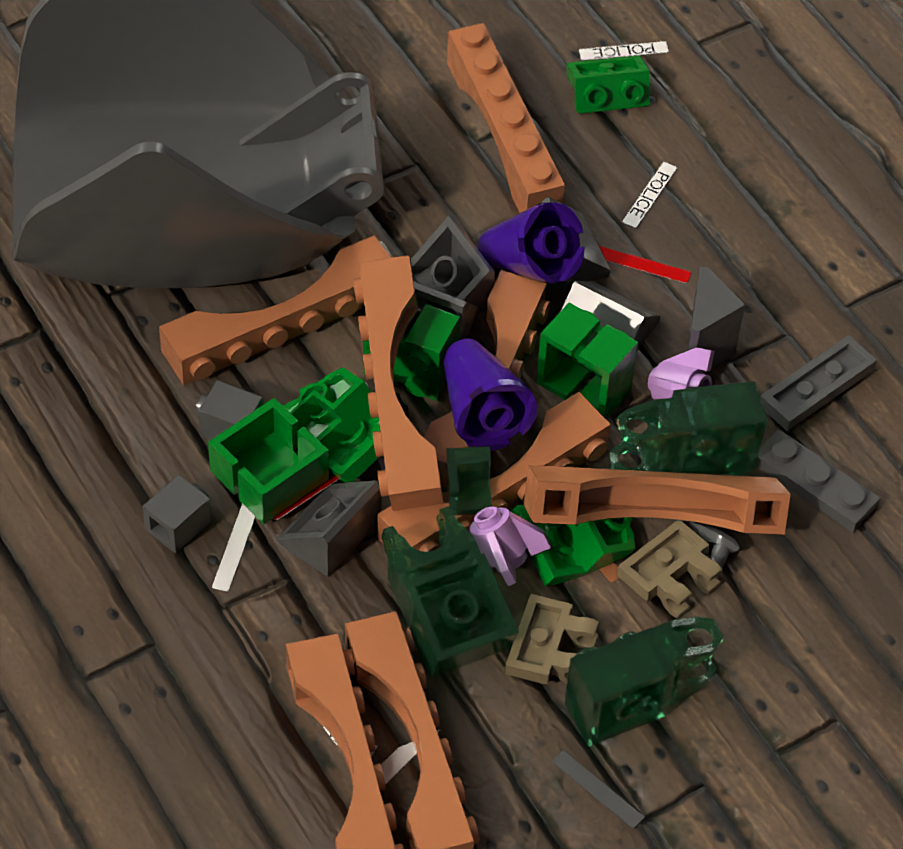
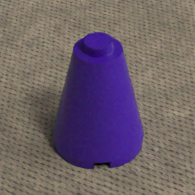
M544 202L484 231L478 242V250L494 269L544 283H557L570 279L580 268L584 258L585 246L580 247L579 233L584 232L579 218L568 206L562 203Z
M462 339L453 343L446 350L443 363L457 434L466 442L467 446L478 451H493L510 445L509 438L519 431L523 436L535 421L538 407L532 391L478 341Z

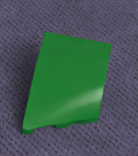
M341 367L326 375L320 381L310 383L299 389L300 396L283 406L299 421V429L304 426L329 450V471L342 482L349 483L354 482L379 458L375 454L373 432L381 430L379 417L371 418L368 393L372 391L362 379Z
M517 505L511 511L515 515L543 529L551 543L550 549L532 556L526 548L545 587L585 576L622 559L635 550L634 533L630 527L632 517L593 520L577 525L533 523L524 505Z

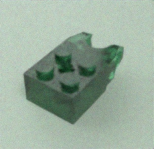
M755 381L673 390L672 398L655 399L627 409L617 417L616 424L623 442L609 451L608 458L611 469L711 475H740L753 471L768 423ZM632 419H640L647 423L648 427L642 434L630 431L626 423ZM625 453L640 455L642 462L638 467L628 468L619 462L618 457Z
M448 506L439 509V514L436 516L440 547L434 551L423 552L416 550L397 532L394 526L385 528L381 535L387 555L389 584L430 678L509 649L519 633L485 554H481L474 536L456 519ZM460 616H463V617H464V619H457V618H455V617H460Z
M696 616L671 620L638 633L634 631L624 633L612 643L599 648H585L570 658L564 705L587 747L666 717L670 705L685 700L710 683L717 670L710 658L716 653L724 638L714 619ZM693 629H704L712 635V642L705 646L692 647L687 641V634ZM700 663L704 665L706 669L704 675L696 678L688 676Z

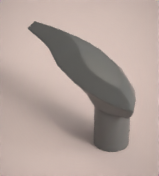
M681 520L713 548L709 558L714 560L722 569L729 553L740 549L734 538L717 528L704 523Z

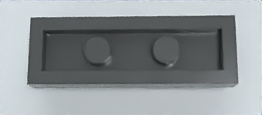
M847 335L762 394L759 406L788 431L874 371L877 359L852 337Z
M779 429L753 456L752 464L770 477L777 478L783 486L852 533L878 507L880 497Z

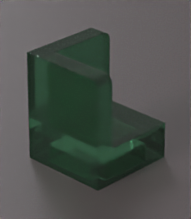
M490 447L446 448L445 476L449 516L473 515L484 508L492 506L489 481L491 467Z

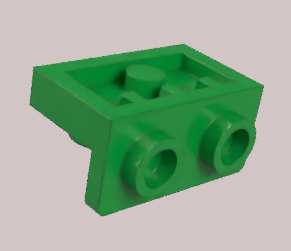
M640 55L566 63V77L574 89L575 110L577 113L644 107L650 104V70Z

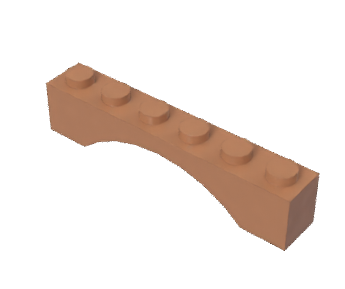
M484 23L448 31L447 64L459 89L464 90L473 98L487 121L500 153L511 195L519 213L540 204L547 196L563 204L565 184Z
M375 235L339 250L332 265L318 281L304 292L283 303L262 310L244 313L216 314L194 311L159 326L161 352L183 386L195 380L205 379L218 370L232 364L242 363L255 354L269 348H277L285 341L304 333L314 332L322 325L341 317L351 316L357 310L364 308V303L357 304L353 282V279L361 278L359 262L391 257Z
M407 255L359 262L361 278L353 279L356 302L357 304L364 303L366 312L365 316L358 317L361 341H369L371 353L363 354L366 379H374L376 392L368 393L371 418L379 417L381 431L373 432V441L376 457L384 456L386 470L378 471L381 497L389 496L393 511L442 504L444 501L436 449L419 434L406 417L394 390V366L397 350L408 324L418 311L410 257Z
M501 270L487 299L486 326L493 340L495 357L520 379L524 368V361L521 360L525 353L529 355L532 353L538 334L535 331L538 323L544 325L551 302L545 300L546 283ZM452 412L432 421L424 438L436 449L441 486L455 491L465 489L469 478H477L481 469L483 455H480L481 451L467 446L466 442L459 437L455 429Z
M578 392L546 411L542 428L533 445L518 462L502 474L473 487L459 491L443 492L444 503L394 511L392 506L378 513L377 538L407 572L419 565H427L434 561L440 552L455 543L461 544L468 540L470 526L474 521V517L484 508L494 506L509 510L522 501L524 502L528 465L577 468L588 460L592 462L600 458L608 447L611 424Z
M528 465L524 507L533 523L577 525L607 518L653 517L704 523L743 533L785 535L791 494L777 478Z
M396 611L345 623V648L350 649L352 654L356 682L374 693L393 710L407 729L416 749L420 768V780L416 796L407 813L406 837L410 849H473L474 844L479 843L478 829L473 816H465L462 804L466 803V797L460 777L452 778L448 766L453 763L451 749L446 738L439 739L436 727L440 725L438 711L433 700L426 701L423 689L427 688L426 677L422 664H414L411 652H414V642L409 627H401Z
M338 634L286 644V665L296 705L314 716L332 735L343 752L351 773L352 800L346 820L335 839V849H404L402 844L394 845L391 831H396L395 815L391 803L383 804L380 791L386 790L384 774L380 763L375 765L372 763L370 752L375 751V742L371 726H363L360 714L365 713V706L360 686L352 688L350 676L355 675V669L350 649L342 650Z

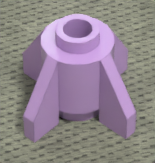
M696 347L662 361L650 372L648 388L651 391L652 398L681 429L698 432L702 412L693 409L704 407L709 401L710 396L722 397L723 389L712 386L711 377L705 375L702 371H711L715 351Z
M494 506L487 507L476 514L470 526L465 566L472 579L492 572V567H495L498 572H501L507 585L510 586L516 583L515 569L521 566L527 559L526 548L532 556L550 549L551 543L543 529L515 515L508 509Z

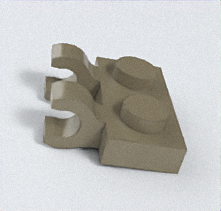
M677 520L618 566L617 576L647 602L657 595L665 609L678 619L690 609V605L685 601L691 597L692 593L686 586L676 581V579L688 571L697 587L704 593L710 594L720 586L721 582L715 577L722 572V568L714 560L707 557L709 544L681 520Z
M530 594L505 665L506 675L548 685L553 674L568 685L582 687L586 675L584 667L587 657L577 653L561 652L560 649L565 638L580 649L594 651L598 639L596 631L599 622L588 617L572 616L573 604Z

